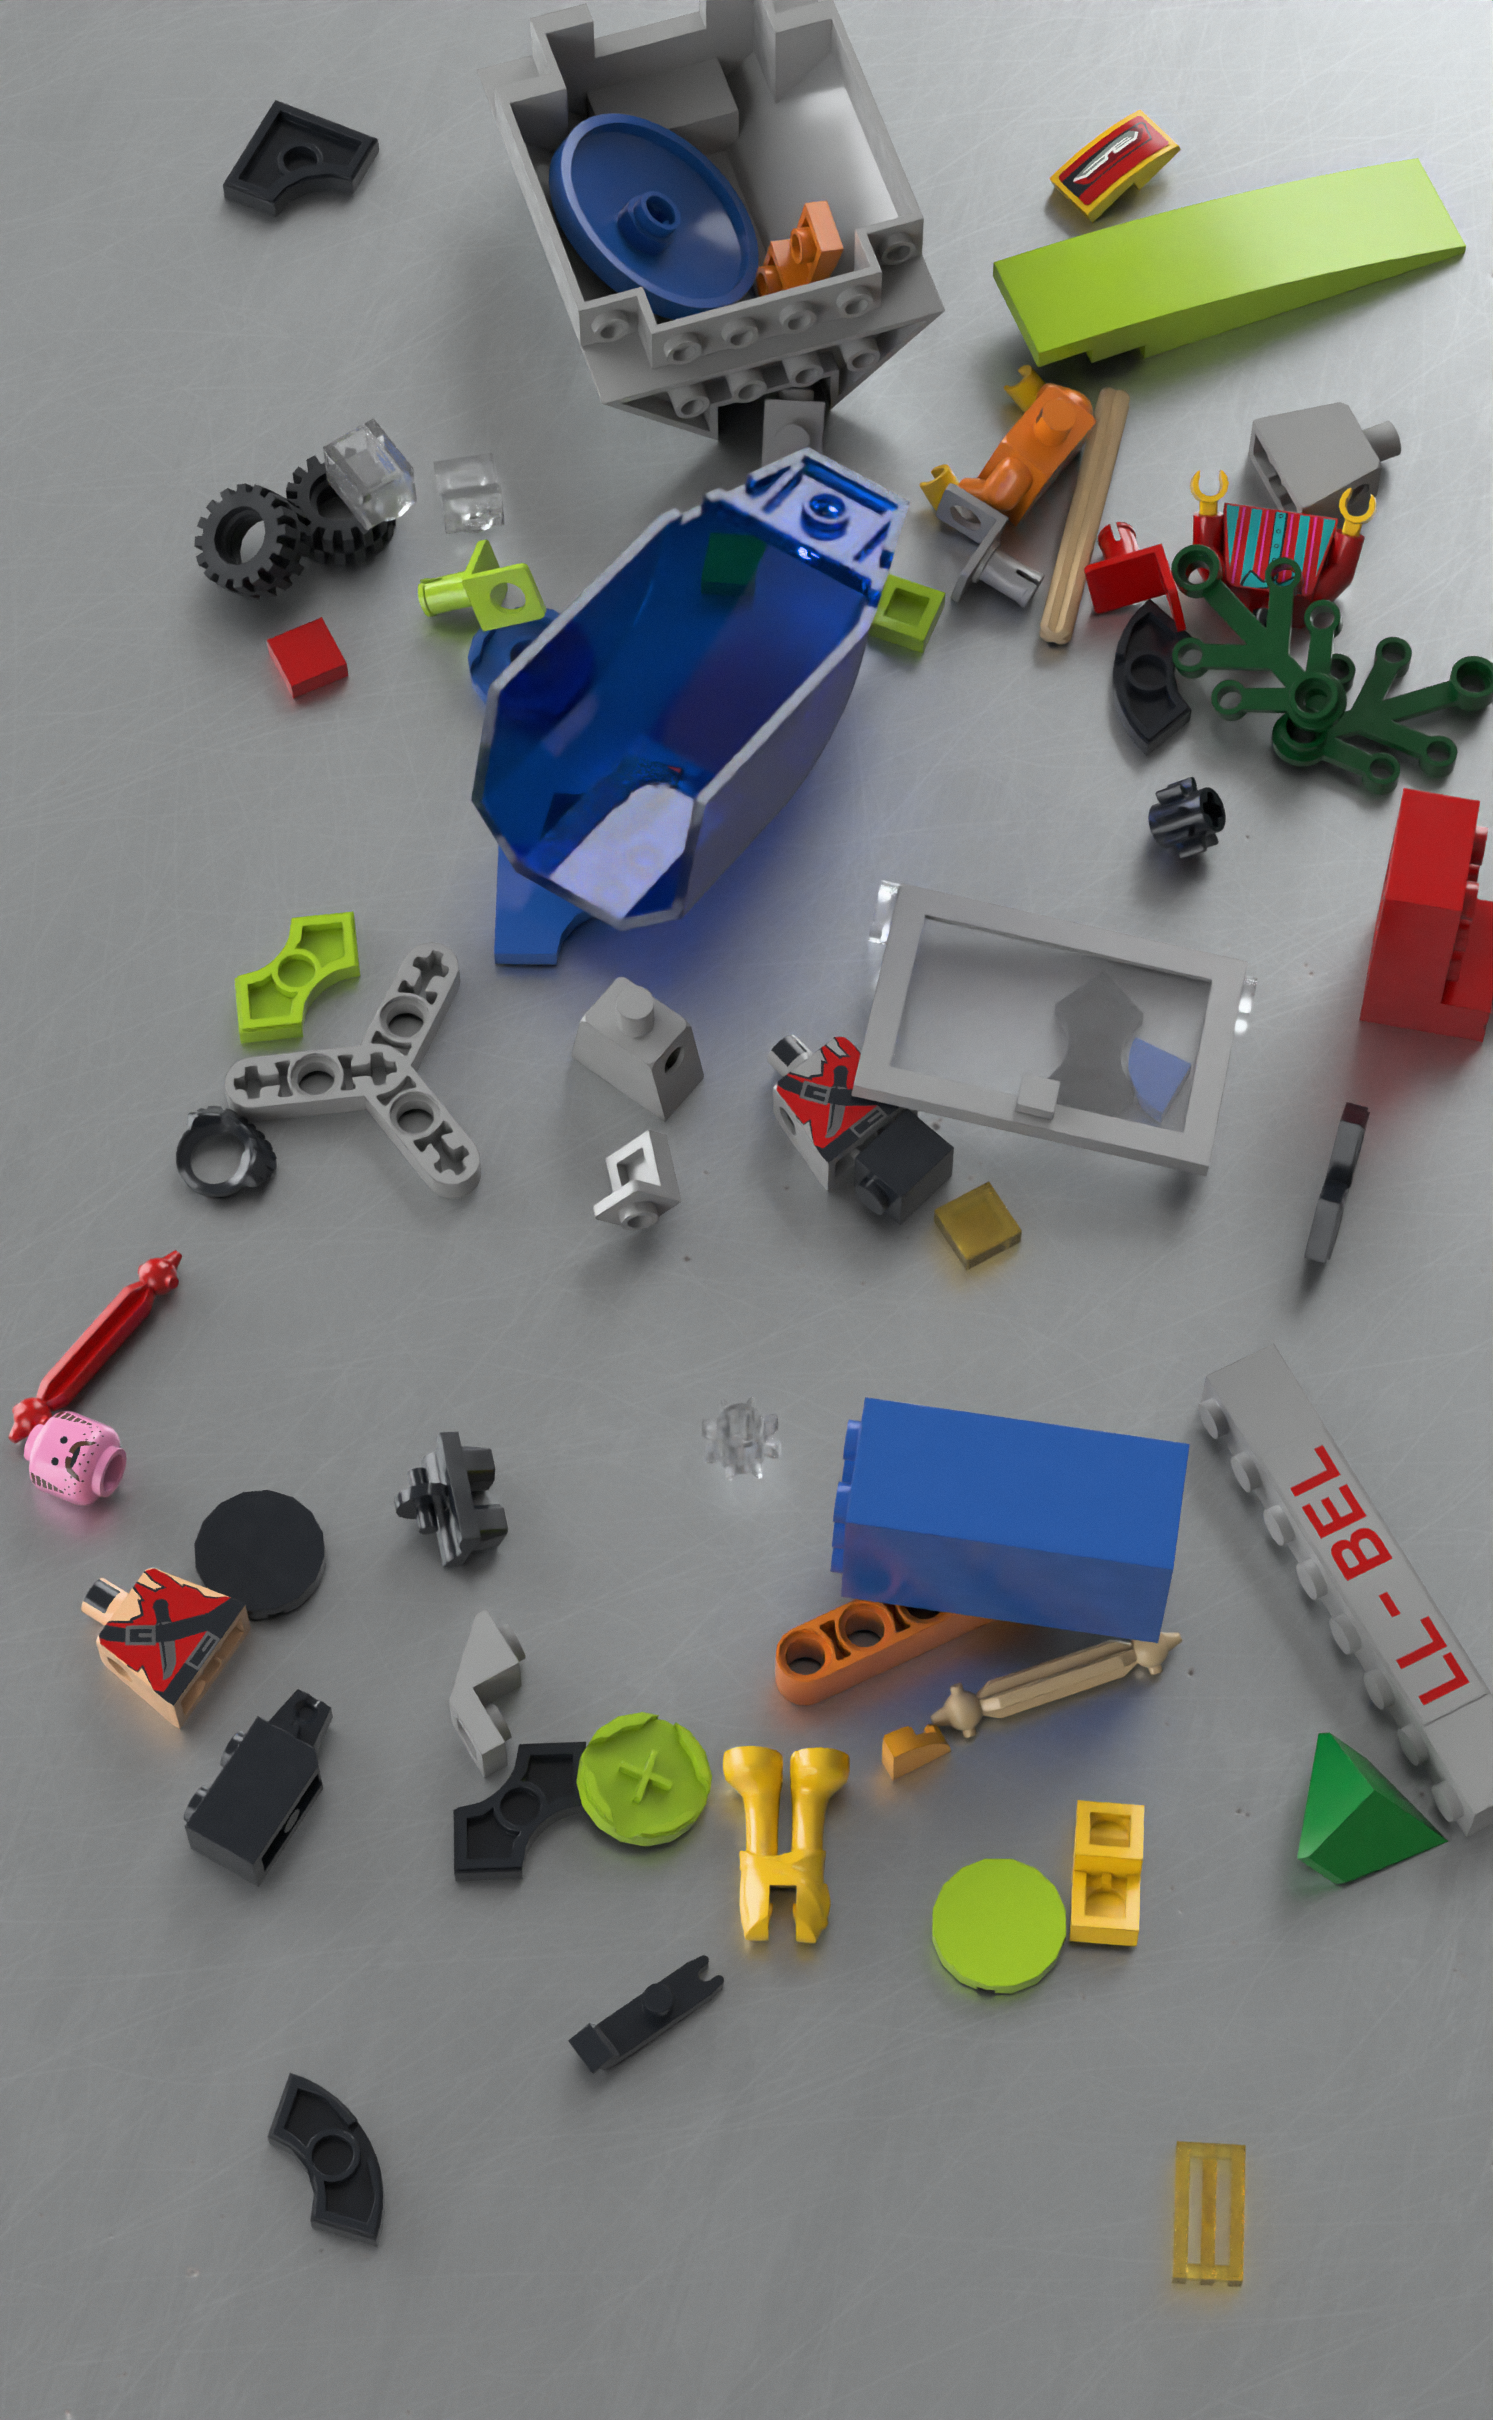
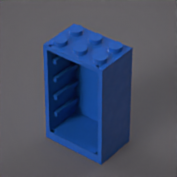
M865 1397L861 1421L848 1420L843 1452L842 1482H838L833 1522L835 1523L830 1572L842 1574L841 1597L1158 1643L1174 1569L1190 1444Z

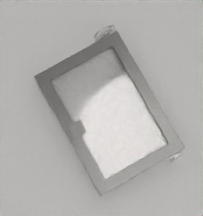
M884 880L881 881L868 941L883 944L886 947L851 1096L1202 1176L1207 1175L1238 1012L1249 1015L1257 986V978L1245 975L1248 961L904 883L897 884Z

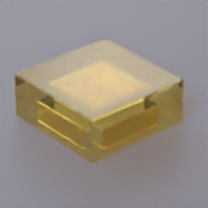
M989 1181L934 1210L935 1224L966 1271L1021 1242L1022 1230Z

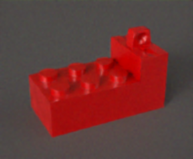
M1403 788L1376 919L1360 1021L1483 1042L1493 1001V901L1477 899L1479 869L1482 866L1488 835V827L1476 826L1480 801Z

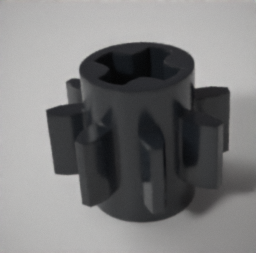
M1190 777L1169 784L1165 789L1156 791L1155 795L1159 803L1151 806L1148 819L1151 833L1161 847L1171 848L1177 846L1179 857L1183 859L1205 852L1208 847L1219 843L1215 833L1224 829L1226 814L1222 800L1215 790L1210 787L1197 790L1195 778Z

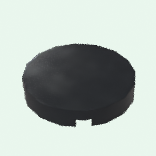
M271 1490L242 1492L221 1502L202 1522L194 1543L195 1568L202 1586L245 1604L248 1618L251 1620L269 1618L268 1614H277L284 1610L286 1614L300 1607L318 1588L326 1567L324 1536L313 1513L294 1497Z

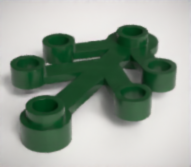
M1199 544L1189 545L1181 549L1174 557L1171 565V573L1178 589L1190 598H1204L1246 645L1205 644L1198 638H1184L1175 645L1172 651V660L1177 671L1189 679L1199 678L1208 670L1271 671L1285 686L1284 688H1244L1240 682L1235 680L1220 682L1212 691L1211 702L1215 712L1223 720L1236 721L1243 718L1247 712L1287 713L1292 722L1305 731L1321 732L1335 726L1343 717L1347 706V696L1343 685L1337 678L1331 675L1334 638L1340 634L1343 628V618L1337 605L1329 600H1318L1310 604L1305 611L1304 622L1310 634L1305 671L1290 655L1294 597L1301 591L1304 584L1302 571L1296 561L1287 557H1281L1273 560L1266 568L1265 581L1270 591L1267 625L1265 628L1222 582V566L1212 549ZM1197 568H1205L1210 571L1208 579L1201 584L1189 582L1191 572ZM1290 570L1295 573L1294 580L1289 585L1278 586L1274 584V578L1280 571ZM1323 612L1333 614L1334 621L1329 627L1319 629L1313 626V621L1318 614ZM1189 650L1202 652L1201 660L1194 666H1185L1181 663L1183 655ZM1230 692L1240 694L1241 701L1236 707L1226 709L1220 706V701L1225 694ZM1314 695H1323L1327 698V704L1322 710L1312 712L1306 709V703L1309 698Z
M1387 637L1381 640L1376 647L1374 666L1351 710L1345 711L1343 717L1335 726L1321 732L1305 731L1297 727L1289 715L1285 713L1274 724L1271 737L1273 749L1282 760L1295 766H1311L1324 760L1362 776L1364 787L1376 795L1389 794L1397 787L1401 770L1398 760L1394 756L1383 752L1372 755L1342 741V739L1359 734L1419 759V767L1426 775L1433 778L1445 777L1455 767L1458 753L1455 743L1445 736L1437 735L1431 737L1399 724V722L1456 705L1465 711H1477L1487 707L1493 701V663L1483 657L1467 656L1458 660L1453 665L1449 681L1385 699L1394 680L1408 672L1412 657V649L1404 639ZM1335 653L1332 656L1331 670H1339L1346 675V677L1338 680L1347 693L1353 686L1356 671L1355 664L1348 656ZM1394 653L1403 660L1393 663L1387 661L1383 655ZM1472 685L1479 688L1481 692H1470L1463 687ZM1323 695L1312 696L1306 703V709L1312 712L1322 710L1327 704V698ZM1305 736L1311 740V743H1299L1292 738ZM1431 752H1441L1448 759L1438 762L1432 760L1428 754ZM1384 769L1391 776L1380 779L1375 777L1371 771Z

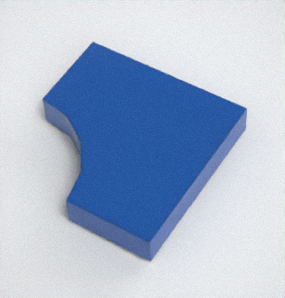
M498 845L494 942L495 964L557 965L562 944L576 926L596 915L621 911L622 846Z

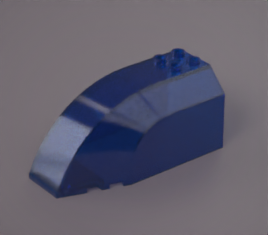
M807 446L749 473L746 483L728 492L717 488L704 494L702 504L680 513L674 508L659 515L489 685L471 801L515 872L619 931L682 919L790 801L813 769L829 742L854 688L911 502ZM669 767L681 769L680 773Z

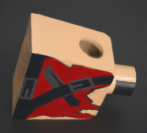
M156 1568L145 1570L129 1593L104 1578L98 1579L87 1592L81 1607V1611L104 1625V1628L98 1635L96 1644L105 1666L166 1720L179 1729L184 1725L251 1630L246 1605L242 1602Z

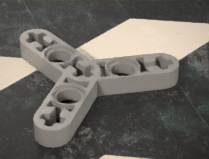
M435 942L423 943L411 949L402 962L360 1046L258 1056L239 1060L230 1067L225 1075L224 1087L229 1108L235 1111L238 1117L243 1116L248 1121L254 1122L367 1110L432 1191L448 1199L461 1198L470 1194L478 1186L481 1179L479 1151L475 1143L417 1073L459 990L461 981L457 956L452 949ZM434 965L441 966L443 977L434 976L425 990L426 1000L419 996L422 990L421 971L429 973ZM402 1013L415 1014L423 1021V1026L419 1032L408 1037L395 1035L389 1030L388 1025L393 1017ZM385 1067L387 1074L386 1084L374 1085L372 1079L373 1068ZM343 1069H351L352 1090H346ZM312 1071H324L334 1078V1084L331 1089L320 1095L305 1093L299 1087V1082L303 1076ZM280 1076H287L290 1096L282 1097ZM252 1080H260L262 1087L260 1097L256 1099H248L246 1093L248 1082ZM411 1109L426 1110L434 1119L432 1125L421 1133L404 1131L399 1127L398 1121L404 1112ZM440 1141L442 1142V1150L452 1162L458 1163L463 1160V1173L456 1175L450 1169L442 1172L441 1158L434 1148Z

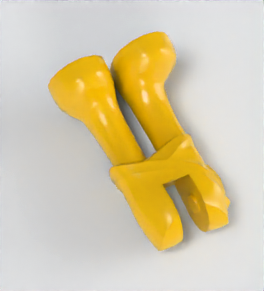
M740 1746L729 1749L723 1755L725 1780L742 1796L746 1814V1851L739 1852V1869L741 1870L740 1914L745 1939L749 1941H769V1923L773 1916V1903H770V1888H797L796 1903H793L796 1941L816 1943L821 1932L829 1924L828 1916L831 1906L828 1885L824 1883L826 1851L823 1850L825 1815L830 1797L847 1783L850 1773V1757L843 1751L822 1747L801 1749L791 1755V1852L778 1855L783 1756L777 1750L760 1746Z

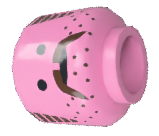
M61 1411L51 1417L45 1425L38 1424L30 1432L24 1448V1458L30 1462V1479L36 1488L76 1505H90L101 1497L110 1496L118 1487L126 1467V1452L121 1448L120 1438L115 1430L106 1424L70 1411Z

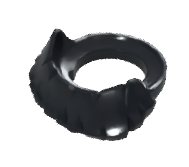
M208 1106L206 1110L200 1108L197 1112H190L188 1114L187 1124L189 1129L183 1134L177 1146L176 1165L181 1178L193 1191L207 1197H225L238 1192L245 1186L257 1187L271 1179L277 1168V1157L275 1152H273L271 1143L265 1140V1135L261 1131L256 1130L254 1124H249L247 1118L243 1116L238 1118L235 1111L227 1108L223 1110L221 1106ZM228 1134L239 1138L245 1146V1152L242 1154L237 1172L229 1180L218 1184H209L195 1176L192 1168V1159L195 1151L202 1143L212 1138L224 1137Z

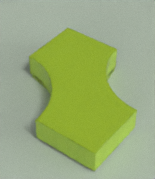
M354 911L292 918L289 938L278 956L265 967L235 978L241 1043L303 1037L305 1018L316 998L335 983L360 976Z

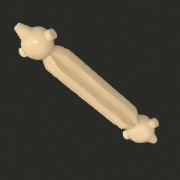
M1160 1632L1158 1643L1132 1639L1130 1642L1109 1640L990 1680L976 1694L965 1691L962 1683H957L949 1687L951 1695L946 1699L944 1706L932 1714L930 1719L933 1725L951 1726L957 1730H962L964 1738L972 1737L977 1734L975 1726L980 1722L982 1716L1004 1718L1125 1677L1137 1664L1148 1667L1150 1675L1161 1673L1163 1671L1161 1663L1167 1658L1169 1651L1182 1642L1179 1632Z

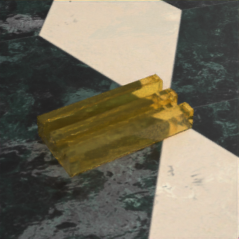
M1176 2142L1172 2283L1186 2284L1187 2280L1199 2281V2285L1213 2286L1214 2282L1227 2283L1228 2287L1242 2286L1246 2145ZM1190 2158L1202 2159L1200 2264L1188 2263ZM1217 2160H1230L1228 2265H1215Z

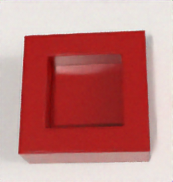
M322 617L267 639L268 652L293 699L348 676L347 663Z

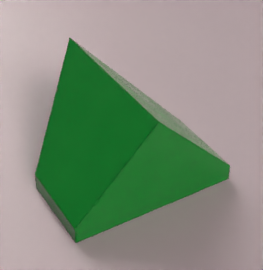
M1330 1732L1318 1733L1297 1855L1298 1860L1334 1884L1350 1882L1449 1842L1366 1757Z

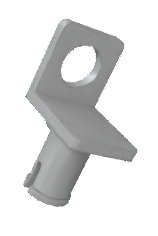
M950 483L943 493L936 516L980 544L961 571L950 598L959 602L972 582L977 584L979 580H982L1019 603V606L1026 608L1031 600L1030 597L1033 598L1045 575L1034 571L999 549L1001 546L999 540L1009 519L1007 516L957 485ZM955 505L963 506L972 511L979 518L981 524L966 520L958 513Z

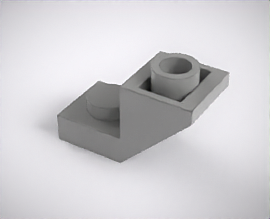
M487 1609L474 1616L449 1698L452 1724L484 1778L508 1766L505 1741L512 1738L501 1712L492 1702L522 1686L519 1662L526 1658L523 1648L511 1627L505 1624L498 1628Z

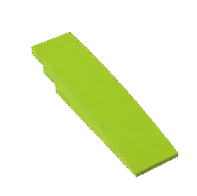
M1413 158L1282 183L1125 222L993 263V278L1037 366L1040 367L1083 352L1087 353L1091 363L1138 347L1145 359L1463 254L1466 250V244L1419 158Z

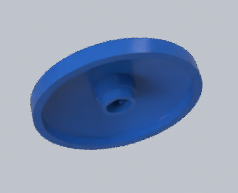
M616 113L600 114L582 121L557 147L551 159L548 179L551 201L557 219L579 256L613 290L620 293L643 286L652 312L673 320L735 304L748 292L755 280L759 263L758 243L754 227L744 204L732 185L720 170L696 147L659 124L640 117Z

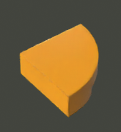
M927 1724L924 1732L918 1735L915 1734L912 1727L906 1726L884 1735L882 1763L893 1781L951 1752V1748L937 1725Z

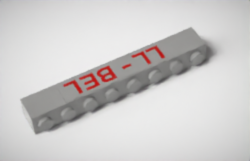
M1273 1343L1207 1375L1201 1403L1198 1405L1199 1414L1205 1428L1214 1439L1222 1437L1233 1455L1231 1457V1465L1238 1482L1245 1491L1250 1492L1254 1490L1266 1509L1263 1512V1516L1271 1536L1280 1546L1287 1544L1299 1564H1297L1296 1570L1304 1590L1313 1600L1320 1598L1332 1617L1330 1619V1628L1337 1644L1345 1654L1354 1653L1366 1672L1363 1675V1680L1370 1698L1380 1710L1388 1708L1400 1729L1397 1730V1736L1406 1757L1415 1766L1422 1764L1434 1783L1431 1791L1439 1811L1447 1821L1452 1822L1456 1820L1466 1837L1492 1825L1493 1695L1275 1344Z

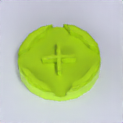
M640 1712L616 1717L596 1731L580 1757L576 1783L582 1806L599 1829L620 1842L645 1847L672 1842L692 1828L707 1804L712 1774L705 1750L688 1729L677 1722L672 1725L666 1720L658 1719L659 1715Z
M985 1858L962 1867L942 1886L932 1911V1942L942 1965L960 1983L974 1989L980 1987L985 1990H995V1993H1015L1037 1984L1055 1967L1066 1939V1909L1056 1887L1036 1868L1014 1859Z

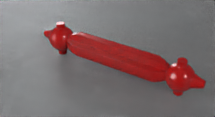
M175 1250L162 1258H152L140 1265L138 1268L139 1281L124 1287L43 1377L36 1397L26 1398L13 1407L14 1425L8 1436L11 1442L16 1444L25 1439L38 1424L45 1425L53 1417L52 1412L68 1406L150 1314L155 1297L165 1295L172 1289L177 1288L179 1284L177 1269L182 1259L180 1252Z

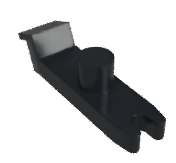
M702 1955L687 1962L660 1982L650 1985L641 1995L597 2025L589 2023L568 2041L592 2073L599 2069L607 2070L710 2001L723 1988L724 1978L721 1975H717L709 1981H703L699 1978V1975L707 1970L709 1966V1958Z

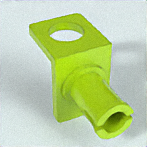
M488 539L477 542L465 571L431 579L424 578L418 584L419 603L427 617H434L440 613L472 607L483 632L542 619L547 610L528 565L519 563L500 568ZM507 583L516 585L524 593L526 602L522 607L507 609L501 606L508 591Z

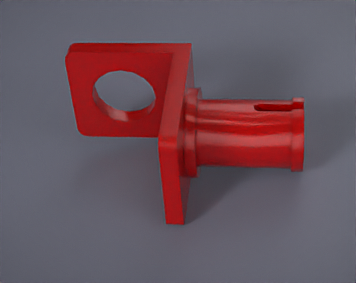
M1116 522L1121 538L1118 541L1114 538L1110 524L1105 526L1100 531L1097 541L1105 560L1087 565L1084 568L1095 612L1101 614L1166 595L1177 631L1187 630L1178 591L1162 543L1139 550L1135 530L1130 524Z

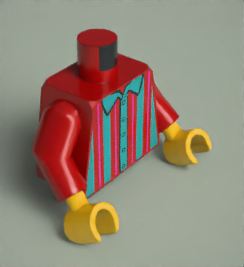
M1200 470L1191 478V493L1200 502L1199 511L1193 513L1192 545H1204L1215 552L1223 570L1222 582L1265 628L1267 625L1270 591L1265 581V571L1273 560L1281 557L1293 559L1299 565L1304 577L1303 587L1294 597L1292 628L1301 629L1306 627L1304 614L1310 604L1318 600L1334 602L1351 585L1365 537L1360 534L1362 525L1371 521L1377 512V502L1373 495L1370 497L1367 512L1359 517L1352 516L1348 513L1347 505L1351 499L1353 489H1347L1342 494L1339 502L1340 512L1344 516L1345 522L1343 529H1337L1338 518L1231 503H1224L1223 513L1217 512L1218 500L1224 497L1228 490L1229 482L1223 470L1219 471L1220 488L1214 496H1207L1199 489ZM1197 568L1203 582H1205L1209 577L1210 571L1205 568ZM1290 570L1280 571L1274 578V584L1278 586L1289 585L1294 580L1295 573Z

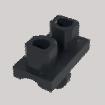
M440 1432L437 1436L438 1448L424 1456L421 1461L422 1467L408 1471L410 1487L400 1491L394 1497V1505L399 1517L417 1519L420 1534L427 1535L436 1532L443 1567H457L464 1564L472 1551L499 1546L508 1533V1525L504 1508L500 1504L474 1505L471 1491L489 1490L495 1481V1464L492 1450L490 1448L461 1446L459 1432Z

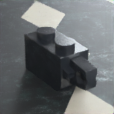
M297 1689L269 1721L257 1716L247 1733L238 1731L231 1738L220 1760V1766L223 1769L210 1788L203 1785L196 1791L185 1810L183 1819L187 1822L185 1830L191 1849L257 1887L260 1886L323 1790L316 1753L333 1718L331 1707L310 1694Z

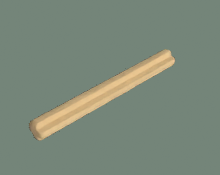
M1105 387L1098 394L1093 414L1097 423L1086 441L1040 623L1039 634L1046 642H1055L1063 645L1068 643L1072 637L1086 581L1084 568L1090 565L1129 410L1130 396L1123 389L1115 390L1111 387Z

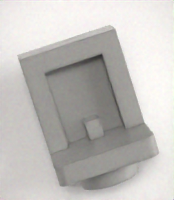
M782 389L778 390V400L765 399L762 472L821 475L826 405L825 402L813 401L814 391Z
M648 1130L605 1158L613 1193L596 1203L593 1209L597 1220L620 1225L625 1230L636 1231L651 1227L658 1221L659 1216L682 1202L666 1134Z

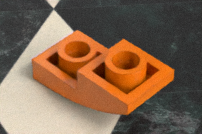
M827 200L805 203L797 228L792 229L790 239L770 242L763 266H759L756 272V286L759 297L830 277L844 248Z

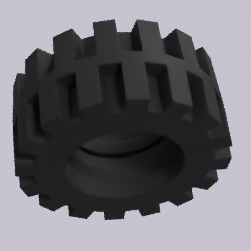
M246 483L237 484V491L227 488L220 492L222 501L219 503L212 499L206 507L211 512L208 519L200 517L197 527L203 529L202 536H195L194 547L203 551L196 556L198 565L206 569L204 574L209 580L230 592L249 599L260 600V596L267 599L277 596L276 587L286 591L293 585L289 577L293 573L300 576L305 568L299 564L301 557H309L311 547L304 544V539L311 537L310 527L302 523L306 519L304 513L296 508V504L256 484H254V487ZM264 521L265 536L260 550L251 560L242 563L240 553L242 540L252 526L257 522Z

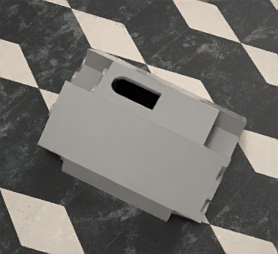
M699 0L698 12L595 39L593 19L587 3L530 18L531 56L477 69L602 404L714 440H718V407L734 402H751L764 394L793 386L806 387L819 380L831 410L945 311L922 255L923 215L833 0H823L820 2L817 0ZM616 113L649 120L671 130L696 147L720 170L732 185L744 204L755 230L759 252L758 267L763 266L771 241L790 239L792 229L797 228L804 204L827 200L844 250L828 279L759 297L755 277L751 286L755 296L754 299L676 320L659 316L652 312L643 286L617 293L589 268L568 240L557 219L549 192V167L554 152L579 123L590 117Z

